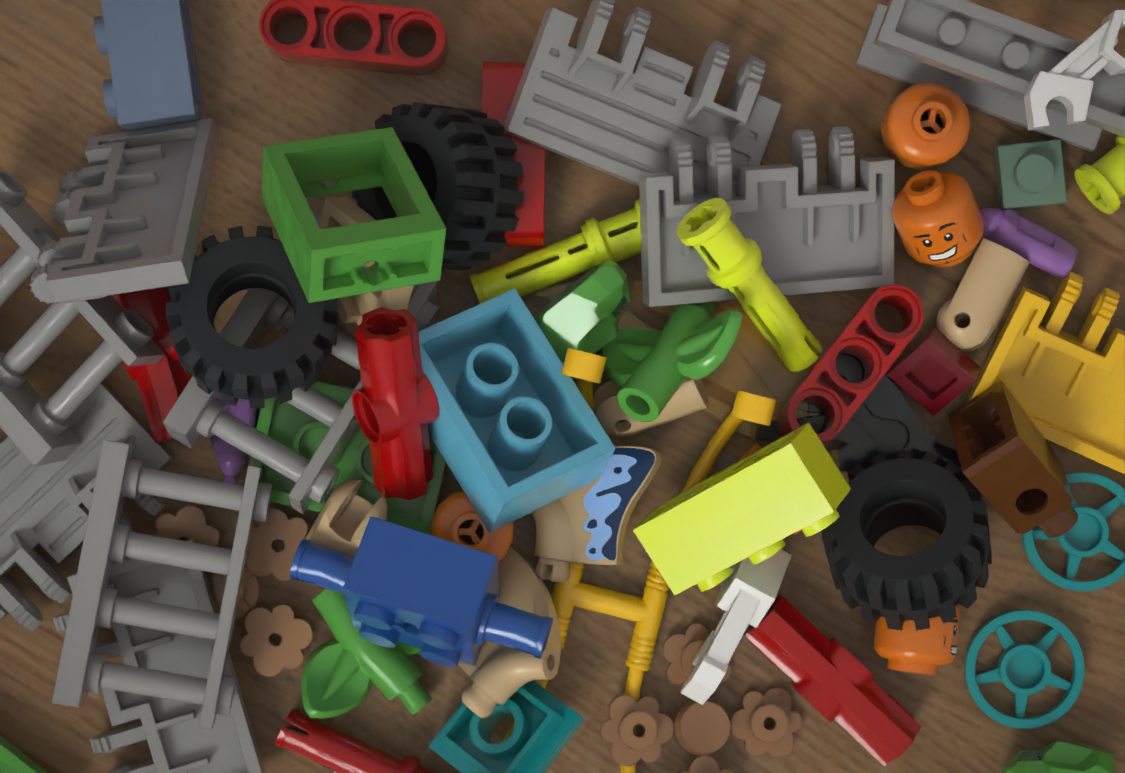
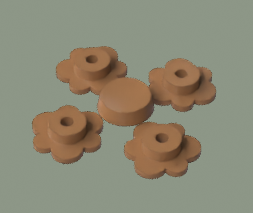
M185 506L177 512L176 516L172 513L161 514L155 523L158 533L153 536L181 540L182 537L195 538L196 543L216 546L220 541L219 530L212 525H207L206 514L198 506ZM269 508L266 522L257 521V527H252L248 547L251 550L246 558L247 567L245 566L235 616L236 619L246 615L244 626L248 634L240 641L241 652L248 657H254V668L259 674L266 677L279 674L284 666L288 669L300 667L305 658L302 649L306 648L313 639V628L310 623L301 618H294V610L289 605H277L272 611L264 607L253 609L259 596V585L255 575L263 577L273 573L275 578L280 581L290 580V570L294 555L300 542L306 538L305 536L308 533V524L305 519L301 517L289 519L287 514L279 508ZM277 539L284 542V549L281 551L277 550L274 546V542ZM208 572L206 576L217 613L220 614L227 575ZM273 633L281 636V643L276 644L272 641L271 636Z
M692 624L686 629L685 635L674 634L665 640L663 655L671 663L667 667L666 677L672 684H684L695 668L692 665L693 660L710 635L704 625ZM729 664L726 674L720 683L727 681L731 676ZM770 688L763 695L757 691L745 693L741 701L743 709L735 711L731 715L730 720L725 709L716 701L708 699L701 705L694 700H690L678 711L674 724L667 715L658 713L659 704L655 698L644 696L636 701L631 696L621 695L611 701L608 708L611 720H607L601 725L600 735L604 741L612 743L610 747L611 757L621 766H632L640 759L647 763L656 762L661 756L660 745L670 741L675 732L678 742L686 751L700 755L691 761L688 772L679 771L677 773H734L730 769H720L719 764L714 758L706 756L717 752L724 746L730 731L736 738L745 740L744 749L748 755L760 757L766 752L772 757L783 758L788 756L794 748L792 733H796L801 729L802 718L799 713L791 710V696L782 688ZM766 718H770L772 721L769 729L764 727ZM637 724L642 727V733L639 736H635L633 733V728Z

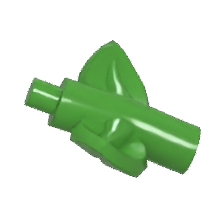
M715 302L679 304L670 315L662 332L650 329H619L618 335L599 350V356L606 357L604 370L611 381L621 387L617 395V401L621 409L637 421H655L687 377L699 380L718 368L735 342L743 315L739 311L728 310L712 319V315L716 311Z
M325 589L311 600L336 639L328 641L313 650L304 665L301 678L302 701L304 709L310 718L325 719L352 710L366 700L373 683L389 701L398 696L412 715L432 700L418 681L424 672L411 658L420 655V648L398 641L394 648L376 645L360 637L358 634L360 629L353 627L347 604L344 601V594Z

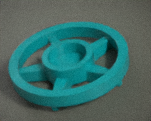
M1085 472L1068 473L1066 477L1069 484L1075 482L1093 483L1107 489L1115 496L1096 509L1078 506L1074 499L1071 505L1078 513V520L1071 530L1060 537L1048 538L1041 529H1032L1026 534H1021L1023 548L1034 569L1049 582L1074 591L1102 589L1115 583L1125 575V553L1108 541L1109 527L1106 521L1120 504L1125 509V489L1113 480L1098 474ZM1033 539L1056 540L1060 548L1067 553L1064 578L1051 571L1043 563L1037 553ZM1101 551L1120 561L1114 569L1099 578L1088 581H1074L1082 557H1091Z
M1033 609L1009 610L987 620L971 638L964 657L965 683L974 702L990 718L1013 728H1037L1059 719L1075 703L1084 682V657L1073 633L1056 618ZM1018 620H1034L1047 624L1050 628L1031 644L1027 642L1015 643L1002 625ZM995 631L1003 648L998 658L997 666L975 674V664L979 649L985 639ZM1058 634L1065 640L1071 653L1073 670L1070 682L1051 672V664L1045 654ZM1001 681L1013 692L1014 716L1002 713L992 707L984 699L977 684ZM1046 685L1067 690L1061 700L1049 710L1038 715L1024 717L1028 695L1038 693Z

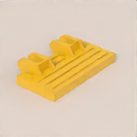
M1070 271L1062 279L1051 302L1047 296L1023 286L967 396V401H970L1001 380L1045 439L1125 474V331L1115 327L1103 351L1099 352L1096 350L1117 308L1120 293L1104 288L1095 298L1079 334L1075 337L1062 331L1061 328L1081 294L1084 281L1082 276Z

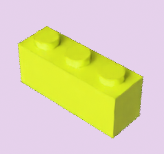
M808 422L656 506L633 529V532L674 595L696 584L700 591L703 592L728 578L734 572L731 566L748 557L752 564L755 565L776 554L786 545L783 538L799 530H802L805 536L809 537L831 525L839 518L840 515L836 509L851 488Z

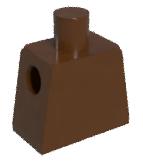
M1001 380L948 414L962 472L1016 533L1026 534L1039 526L1048 538H1057L1073 528L1078 520V513L1071 505L1074 497L1062 463Z

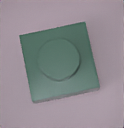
M1061 139L1000 145L993 148L998 207L1000 209L1014 210L1067 203Z

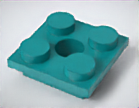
M530 681L519 688L503 706L497 704L491 715L486 718L477 716L462 702L428 747L461 773H545L585 719L535 681ZM504 717H514L515 724L511 735L501 743L491 744L490 735L493 726Z

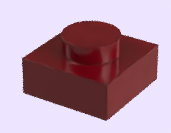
M934 326L895 360L887 375L932 416H935L976 381L981 367Z

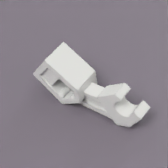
M1115 10L1104 17L1101 26L1048 72L1039 71L1033 76L1024 95L1028 131L1044 129L1049 126L1046 106L1050 100H1058L1064 104L1067 110V125L1079 124L1085 121L1094 83L1090 79L1102 68L1111 76L1125 73V55L1122 57L1114 50V46L1118 43V32L1125 27V10Z
M781 549L770 558L753 565L747 557L731 566L734 572L724 580L715 601V605L725 612L715 631L712 630L696 654L692 663L695 668L684 682L681 694L703 705L715 692L726 674L729 661L748 624L757 628L774 602L791 559V554Z

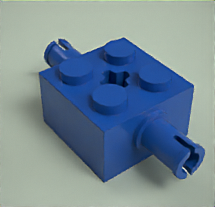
M370 516L355 556L303 539L296 550L291 565V579L301 580L344 594V601L347 604L353 627L360 629L358 634L363 639L388 648H394L397 641L420 648V655L423 658L445 667L456 668L459 661L475 666L485 640L534 655L535 658L541 659L553 624V618L539 616L498 602L500 596L498 556Z

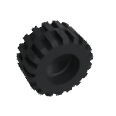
M413 102L412 105L401 104L393 107L392 115L382 114L375 121V129L393 127L446 227L442 269L470 270L471 266H482L489 262L490 253H500L506 246V231H515L519 218L515 215L516 206L523 205L524 191L518 188V179L524 177L522 162L514 161L513 156L518 149L511 137H503L505 127L497 119L487 118V113L478 110ZM382 186L352 191V199H357V205L375 220L397 217Z
M257 225L256 236L244 237L242 226L229 228L230 240L219 243L213 234L201 241L203 253L198 257L196 255L194 257L189 283L168 287L171 296V302H166V319L170 329L169 333L181 366L188 376L192 374L195 377L198 387L208 395L214 390L220 393L222 402L236 406L238 399L249 400L250 408H265L264 399L277 397L279 404L293 399L292 391L301 386L306 392L316 383L317 371L319 369L325 371L332 359L333 345L336 346L338 337L337 298L308 303L281 241L273 238L272 227ZM261 288L282 296L292 306L294 311V321L286 334L276 342L261 348L238 347L220 337L214 328L215 315L222 303L239 291Z
M912 450L898 451V459L886 460L884 453L871 457V467L864 470L857 464L847 472L848 485L851 490L836 509L840 516L835 522L821 531L835 587L841 590L843 601L851 609L860 606L862 618L873 624L880 617L886 618L888 629L902 631L904 621L914 620L917 631L929 629V618L938 616L945 624L957 617L955 606L960 604L968 609L977 600L976 587L985 588L989 578L988 564H992V549L985 501H981L980 492L971 481L964 480L962 468L953 462L944 468L941 467L940 456L926 452L921 460L913 458ZM906 525L924 526L941 535L928 549L908 556L889 555L874 548L876 542L884 534L892 529Z

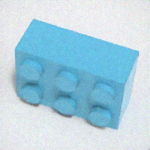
M515 288L418 332L422 371L431 382L439 405V417L436 421L428 424L429 435L489 533L599 478L616 448L572 378L561 374L562 362Z

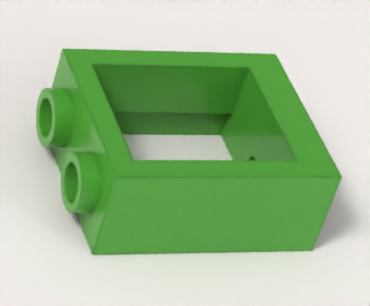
M393 127L263 146L261 199L308 303L440 281L446 227ZM382 186L397 217L320 229L306 198ZM375 261L372 266L363 267L366 263Z

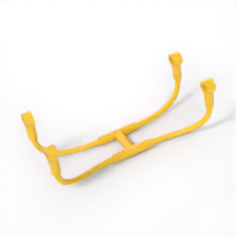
M567 348L561 374L576 378L577 388L595 415L592 382L600 384L606 357ZM737 390L733 410L707 444L681 493L706 479L716 459L744 421L770 426L776 400ZM653 561L650 562L642 597L582 583L580 581L584 563L570 562L569 579L564 583L554 582L551 593L559 621L561 649L564 648L574 607L634 621L632 641L630 642L629 653L625 662L629 670L624 695L631 696L638 701L644 671L650 669L652 662L651 658L655 650L670 588ZM533 680L544 689L546 688L548 680ZM514 719L507 733L505 734L502 742L505 741L513 732L515 724ZM635 725L634 728H633V733H634L635 736H636L637 725ZM636 764L632 766L620 765V773H636Z

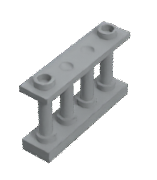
M890 0L888 6L880 3L877 4L855 65L909 85L926 82L946 85L959 94L966 106L1028 129L1024 95L1033 76L1039 71L1048 72L1081 43L967 0ZM1102 68L1090 79L1094 83L1085 121L1079 124L1067 125V110L1064 104L1058 100H1050L1046 106L1049 126L1033 131L1057 140L1061 139L1062 142L1089 152L1095 151L1102 129L1125 137V73L1111 76Z
M0 169V225L17 242L19 248L0 267V307L38 266L39 262L36 260L41 246H45L46 242H52L53 239L57 242L60 241V237L24 199L27 196L24 186L14 176ZM112 295L64 304L62 302L56 305L52 303L7 353L0 351V428L34 466L65 461L82 444L69 429L70 421L68 417L122 360L128 366L155 364L164 357L165 353L151 339L154 336L153 329L139 314L130 309H124ZM81 313L102 336L104 341L49 400L43 399L26 381L28 379L26 370L75 317Z
M312 211L319 226L321 215ZM437 282L420 284L413 297L410 298L407 311L417 319L418 332L434 325L440 313L441 307L434 304L436 301ZM251 288L247 291L219 336L238 347L258 348L270 327L279 330L282 326L287 329L291 327L294 321L293 308L282 296L273 291ZM338 328L337 344L332 347V355L360 370L356 338ZM192 376L163 421L170 437L193 449L201 435L209 439L214 434L296 482L288 496L292 508L304 514L312 500L322 504L329 495L340 474V470L333 465L358 427L352 406V394L346 404L343 405L312 386L306 392L301 386L293 390V399L287 401V403L330 427L312 459L309 460L228 413V404L222 402L220 393L213 390L208 395L198 387L194 376ZM361 380L356 386L355 390L362 387Z
M103 440L52 703L79 708L86 702L88 692L98 694L100 688L203 705L198 728L212 730L217 714L229 716L236 677L225 675V669L253 521L266 522L273 484L261 482L263 469L248 466L244 485L143 467V460L133 459L136 446ZM138 493L237 510L239 511L233 548L227 549L131 532V525L121 523L125 498L136 499ZM125 558H132L227 575L220 614L119 597L118 589L108 588L113 562L123 564ZM114 622L213 639L215 643L208 679L107 662L105 654L96 653L100 628L111 629Z

